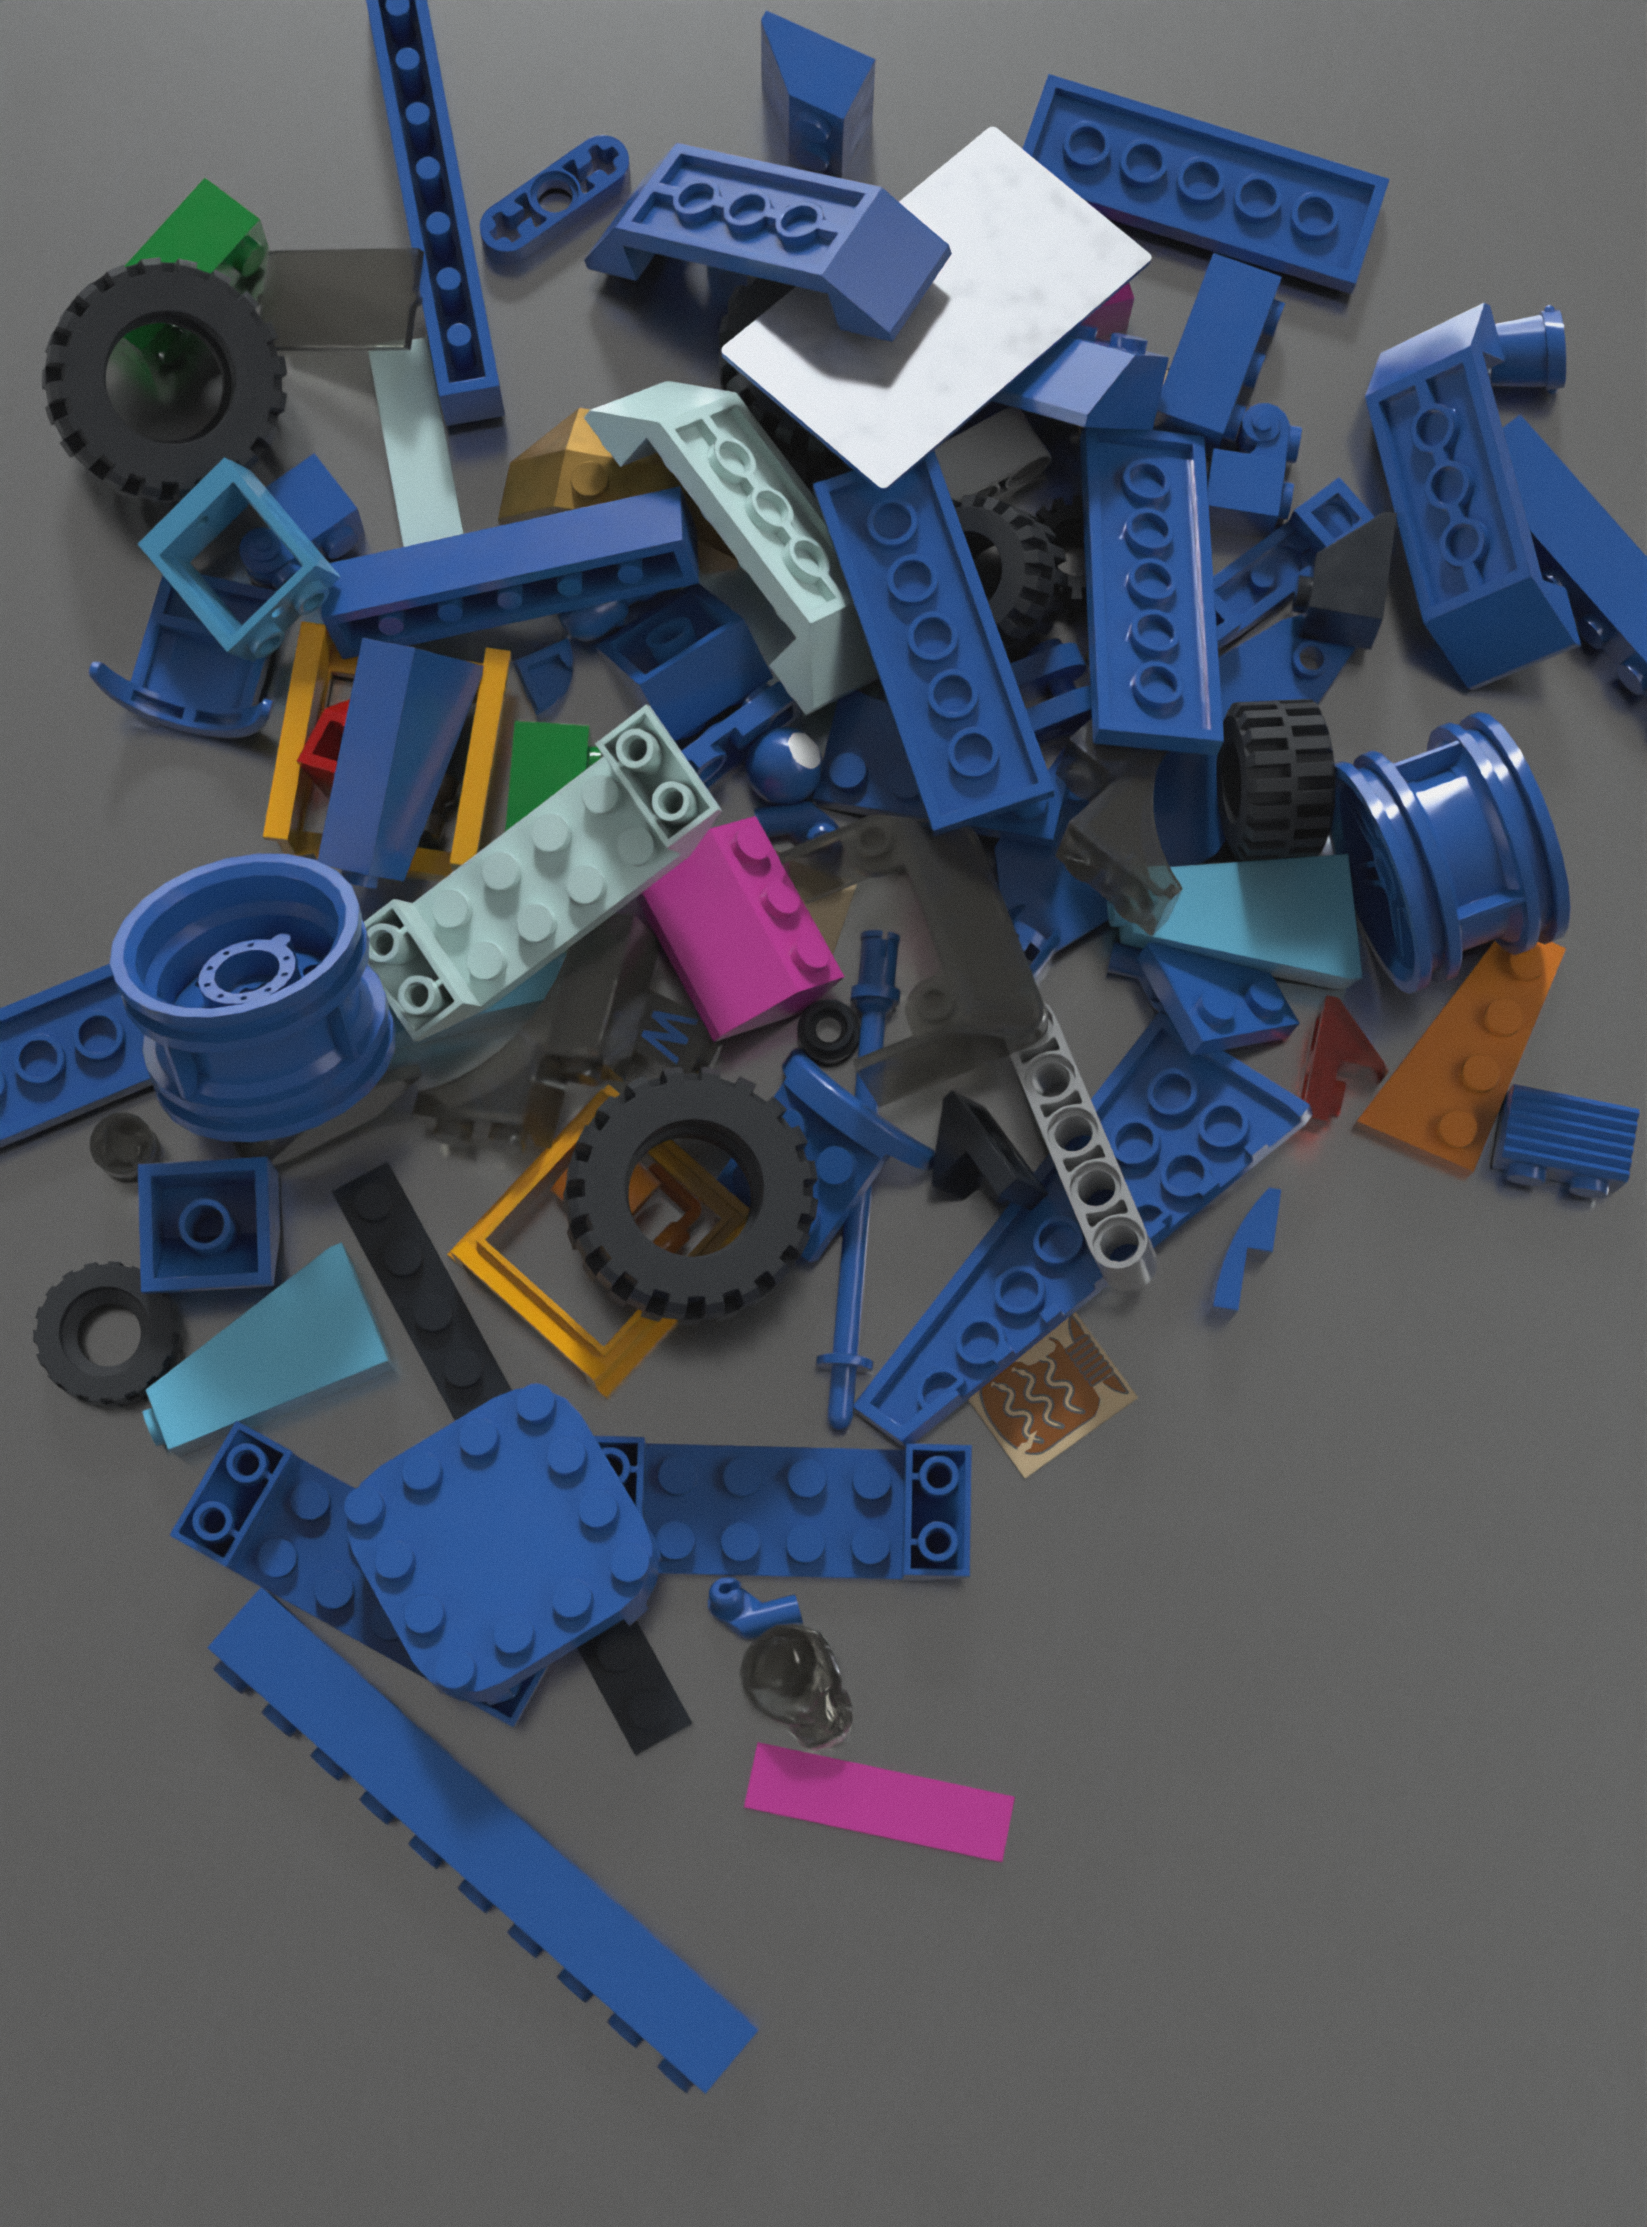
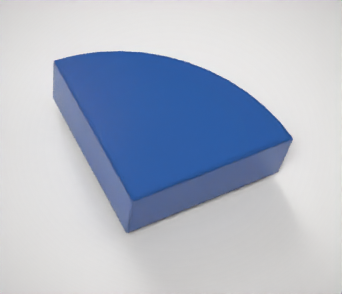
M568 638L512 662L513 670L537 722L545 719L563 703L573 682L574 659Z

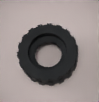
M108 1261V1264L99 1265L97 1262L85 1264V1268L76 1272L71 1270L62 1276L63 1280L56 1287L52 1285L45 1294L47 1299L43 1306L38 1307L35 1316L38 1320L37 1329L33 1330V1342L38 1346L39 1350L36 1356L40 1365L48 1372L49 1375L47 1376L55 1385L87 1405L94 1407L104 1405L110 1409L122 1408V1404L127 1403L135 1405L146 1400V1389L179 1364L176 1360L179 1351H183L184 1344L180 1329L184 1328L182 1318L177 1313L176 1304L168 1293H141L139 1268L134 1266L131 1268L126 1267L121 1262ZM105 1304H117L131 1310L138 1319L141 1329L140 1342L134 1354L125 1362L115 1366H100L90 1362L83 1355L78 1344V1329L83 1318L94 1308Z

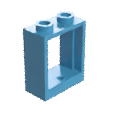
M225 457L138 543V546L226 652L252 662L257 658H263L274 652L284 641V632L301 615L310 614L318 609L326 601L329 595L328 589L340 578V575L251 470ZM250 504L302 567L242 625L190 562Z

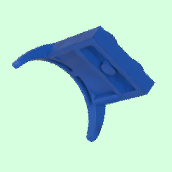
M163 574L131 681L118 675L102 662L94 661L89 669V676L100 690L129 712L151 722L198 735L220 738H239L252 735L260 731L267 724L274 703L272 700L264 698L258 704L272 653L263 658H257L254 662L227 653ZM200 574L242 625L277 592L276 590Z
M794 1048L782 1063V1070L787 1078L774 1097L787 1109L783 1118L789 1126L793 1128L799 1125L808 1143L804 1147L807 1161H815L818 1181L813 1186V1197L818 1199L816 1219L809 1229L808 1236L810 1238L801 1255L807 1261L813 1262L820 1258L890 1157L921 1170H931L934 1165L935 1151L911 1137L854 1097L822 1071L806 1055L803 1049ZM731 1158L717 1180L750 1209L751 1195L748 1181L739 1165Z

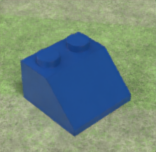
M766 10L761 19V80L788 153L795 155L802 165L818 172L828 170L842 177L873 118L876 59Z
M1081 323L992 401L1082 427L1153 430L1169 357L1146 351L1148 340L1120 333H1112L1110 341L1096 338L1098 327Z
M699 583L687 586L595 645L599 655L637 709L640 710L646 704L649 705L674 741L697 734L705 727L709 719L729 706L742 704L755 689L773 679L744 618Z
M268 1157L138 1164L142 1294L268 1287L274 1285L280 1239L278 1171Z

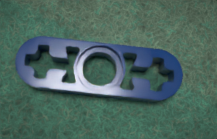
M593 136L488 208L483 214L479 226L482 246L487 256L499 264H518L621 193L630 180L629 154L624 144L612 136ZM598 158L604 164L613 161L614 172L607 175L600 169L593 173L592 161ZM586 180L587 193L585 194L582 193L579 184ZM551 188L564 189L573 198L569 207L561 212L546 211L539 205L538 201L540 196ZM524 207H529L532 218L530 217L525 220ZM533 220L539 225L538 227L534 226ZM502 225L510 231L517 228L519 239L511 242L507 237L498 239L497 228Z

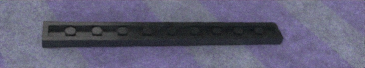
M388 1161L331 1191L454 1420H458L494 1397L512 1391ZM625 1619L577 1647L636 1757L693 1725L637 1620L629 1626Z

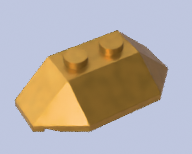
M578 408L509 464L498 516L499 524L506 525L680 486L697 528L698 558L736 565L738 563L735 555L711 523L704 518L699 507L676 476L665 466L658 452L620 467L584 419L590 409Z

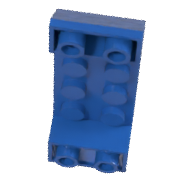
M676 143L643 178L587 255L584 262L589 270L637 281L655 254H660L827 293L840 330L893 342L952 255V252L947 242L882 187Z
M1486 303L1380 353L1365 394L1394 512L1397 513L1396 519L1423 623L1466 687L1471 690L1581 646L1566 588L1544 581L1540 571L1487 369L1504 362L1505 359L1491 306Z
M236 1420L169 1536L427 1679L412 1662L353 1555L346 1532L347 1516L344 1511V1503L349 1493L355 1488L298 1457L293 1451ZM549 1665L510 1688L514 1695L512 1698L491 1706L487 1702H466L515 1728Z
M594 1436L656 1540L662 1561L659 1562L658 1576L899 1582L970 1577L972 1445L906 1443L905 1450L653 1444L646 1443L645 1437Z

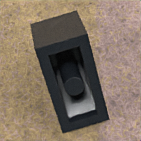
M1384 511L1316 554L1309 576L1298 575L1292 601V612L1302 613L1299 637L1372 649L1384 617L1397 513Z

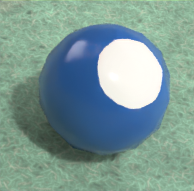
M789 726L777 727L758 735L748 749L745 762V770L750 786L767 802L779 805L794 804L810 797L821 781L824 767L819 746L801 729Z

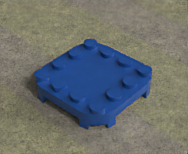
M530 1384L523 1389L518 1388L494 1397L381 1465L361 1482L358 1488L349 1493L344 1503V1511L347 1516L346 1532L353 1555L412 1662L441 1695L444 1693L459 1701L487 1702L491 1706L514 1697L510 1688L623 1619H625L629 1626L633 1624L649 1609L646 1603L658 1580L659 1562L662 1561L653 1534L582 1415L566 1398L552 1393L543 1384Z

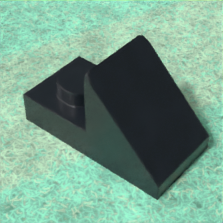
M951 1090L943 1098L932 1172L933 1187L963 1200L981 1186L998 1203L1003 1204L1006 1200H1009L1032 1211L1049 1193L987 1108L954 1090Z

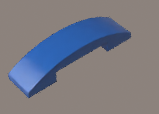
M1340 477L1297 507L1289 521L1213 576L1218 649L1248 631L1293 598L1298 575L1309 576L1316 554L1375 518Z

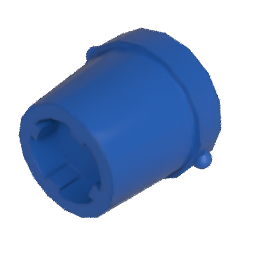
M1548 305L1544 311L1539 312V315L1495 324L1505 361L1487 369L1491 386L1543 387L1551 395L1555 394L1558 389L1565 387L1566 342L1560 310H1555L1552 305Z

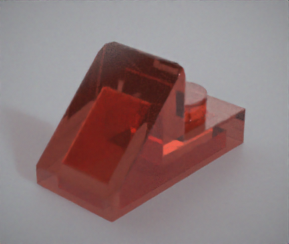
M1326 995L1316 1011L1300 1093V1099L1310 1104L1313 1115L1306 1125L1299 1130L1319 1134L1327 1123L1328 1117L1335 1119L1339 1117L1346 1082L1336 1080V1076L1371 1084H1380L1389 1072L1385 1062L1338 997Z

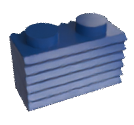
M1513 1084L1507 1091L1502 1103L1492 1168L1508 1171L1507 1179L1518 1184L1542 1186L1545 1184V1180H1555L1557 1182L1569 1183V1191L1573 1194L1588 1198L1608 1197V1192H1617L1628 1182L1632 1164L1631 1158L1634 1152L1633 1145L1636 1139L1635 1133L1638 1127L1637 1120L1640 1114L1639 1109Z

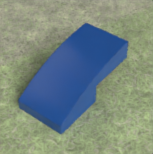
M1268 1188L1256 1201L1235 1231L1216 1271L1209 1295L1206 1317L1231 1321L1239 1310L1245 1261L1265 1263L1272 1254L1281 1189Z

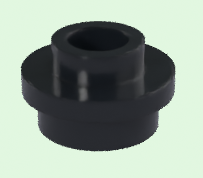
M831 999L817 1001L808 1006L799 1018L797 1025L799 1044L807 1055L817 1061L828 1063L840 1061L853 1052L859 1041L860 1025L858 1018L849 1006L840 1001ZM824 1023H832L839 1028L841 1034L835 1041L825 1042L817 1036L816 1031L818 1027Z

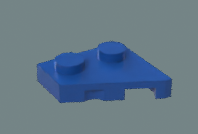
M1156 942L1147 943L1136 957L1191 1056L1285 1039L1300 1024L1271 973Z

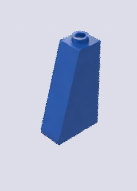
M362 638L317 861L329 867L342 869L341 875L350 884L377 889L379 877L399 881L405 880L479 686L484 666L413 647Z

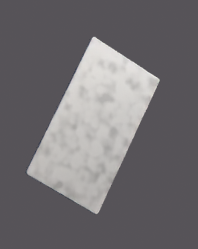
M995 127L988 128L899 201L949 244L952 255L893 342L840 330L828 294L796 286L722 347V358L876 490L882 493L895 485L1143 271L1151 261V255Z

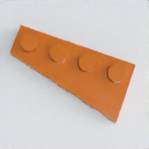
M1494 942L1353 1127L1466 1176H1470L1476 1168L1566 948L1553 942L1545 945L1537 942L1535 948L1518 955H1513Z

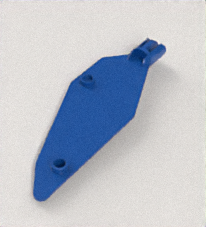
M1302 614L1279 621L1219 657L1223 721L1228 708L1234 702L1312 699L1313 702L1318 704L1356 647L1299 637ZM1308 656L1316 662L1317 669L1310 670L1305 668L1300 662V657ZM1093 732L1062 749L1048 769L1050 774L1066 780L1070 787L1057 847L1002 838L994 847L1002 920L961 979L972 986L1003 942L1011 950L981 994L993 1000L1022 957L1032 962L1002 1008L1007 1010L1012 1004L1024 999L1054 953L1109 920L1107 912L1109 889H1115L1114 882L1126 870L1200 865L1215 856L1226 840L1221 825L1217 799V755L1093 743Z

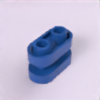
M1059 638L1049 639L1029 650L1027 653L1028 657L1010 664L1024 703L1051 693L1053 696L1052 699L1026 709L1040 748L1092 726L1091 686L1076 689L1074 681L1087 670L1077 644H1063Z

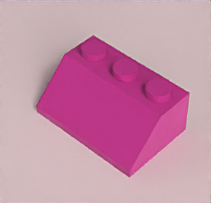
M756 816L710 828L687 859L636 897L714 1042L803 1013L808 1006L819 1001L845 977Z

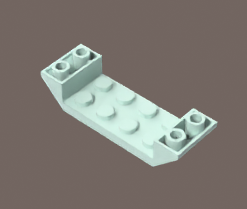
M665 381L594 408L585 415L584 419L620 467L658 452L665 466L676 476L699 507L704 518L711 523L735 555L740 566L750 575L774 607L778 617L792 631L796 639L769 666L805 715L879 679L818 502L736 392Z
M649 705L643 706L595 743L603 755L601 759L413 903L393 899L364 921L370 940L369 961L367 965L379 976L389 1005L413 1041L423 1040L493 1006L687 859L720 815L722 809Z

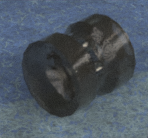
M128 1112L114 1113L103 1118L94 1127L90 1137L91 1155L95 1163L115 1183L126 1187L138 1186V1164L164 1162V1148L159 1137L139 1116Z

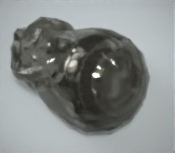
M801 1623L776 1624L763 1632L751 1643L743 1655L739 1674L744 1696L762 1714L774 1721L787 1724L791 1733L795 1735L796 1741L804 1748L816 1751L821 1748H832L839 1743H843L847 1739L853 1723V1707L848 1691L842 1688L843 1680L840 1665L822 1633Z

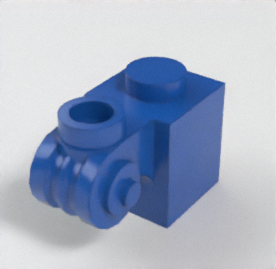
M1258 403L1251 406L1245 412L1237 435V446L1240 452L1213 449L1207 469L1210 530L1266 538L1273 533L1277 519L1288 520L1294 483L1283 482L1286 462L1296 463L1302 427L1290 425L1286 414L1278 406L1269 403Z
M315 453L265 487L325 559L327 557L335 559L347 553L357 543L358 536L364 532L358 508ZM255 528L248 531L242 538L239 546L240 557L249 578L257 585L275 587L278 591L302 567L270 529Z

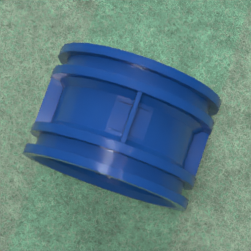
M1477 712L1465 717L1460 721L1459 725L1449 722L1438 726L1430 733L1427 752L1394 764L1382 753L1373 750L1358 756L1354 760L1353 765L1344 761L1335 764V809L1329 833L1333 855L1348 854L1356 918L1376 959L1387 976L1400 990L1411 994L1427 988L1430 980L1439 984L1457 977L1462 966V951L1492 940L1506 952L1518 955L1535 948L1537 942L1545 945L1565 936L1569 928L1571 911L1569 884L1563 854L1553 821L1541 790L1524 756L1502 724L1490 714Z
M258 853L225 858L194 868L166 882L141 900L123 920L112 941L110 966L127 1016L139 1031L144 1034L142 1054L159 1104L176 1124L196 1135L219 1141L257 1142L288 1137L318 1127L346 1112L365 1097L387 1071L395 1051L396 1028L379 976L367 965L369 961L370 940L362 919L358 900L352 885L337 870L317 860L291 854Z

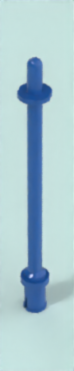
M868 930L860 934L861 951L858 984L851 987L850 1001L856 1004V1008L861 1012L854 1097L878 1113L886 1016L893 1011L894 1007L900 1004L901 991L895 988L898 945L900 944L901 937L894 932H888L887 938L882 939L883 930ZM872 1184L843 1224L833 1353H825L816 1357L817 1367L831 1370L827 1418L829 1424L838 1430L847 1428L853 1419L856 1373L871 1372L873 1370V1361L858 1355Z

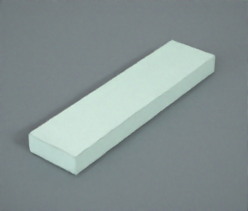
M427 337L368 347L403 547L464 534Z

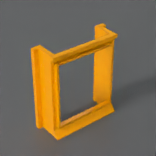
M301 621L263 838L264 840L277 841L284 854L318 860L323 834L305 831L313 781L296 761L324 709L327 708L332 675L354 678L358 657L343 660L324 624ZM486 647L484 662H471L482 665L484 668L475 694L478 697L452 851L446 852L417 847L407 872L409 874L445 879L479 852L512 656L511 651Z
M609 1084L592 1098L447 1254L466 1273L471 1271L582 1371L588 1383L606 1399L613 1394L678 1323V1320L662 1318L660 1322L641 1317L642 1311L638 1309L609 1342L603 1346L492 1245L570 1163L576 1143L585 1125L588 1126L594 1118L597 1109L610 1096L616 1098L620 1095ZM665 1141L646 1153L721 1219L687 1257L704 1256L717 1252L730 1244L741 1233L750 1209L674 1141Z

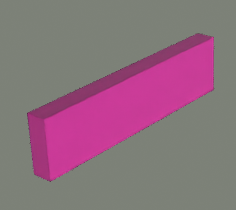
M757 1742L744 1808L1002 1863L1015 1797Z

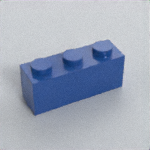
M1213 253L1163 384L1153 430L1204 436L1205 456L1210 458L1213 449L1220 448L1223 438L1232 442L1235 441L1247 408L1237 404L1242 386L1254 390L1266 357L1265 354L1256 351L1261 335L1274 337L1285 306L1284 302L1275 299L1281 276Z

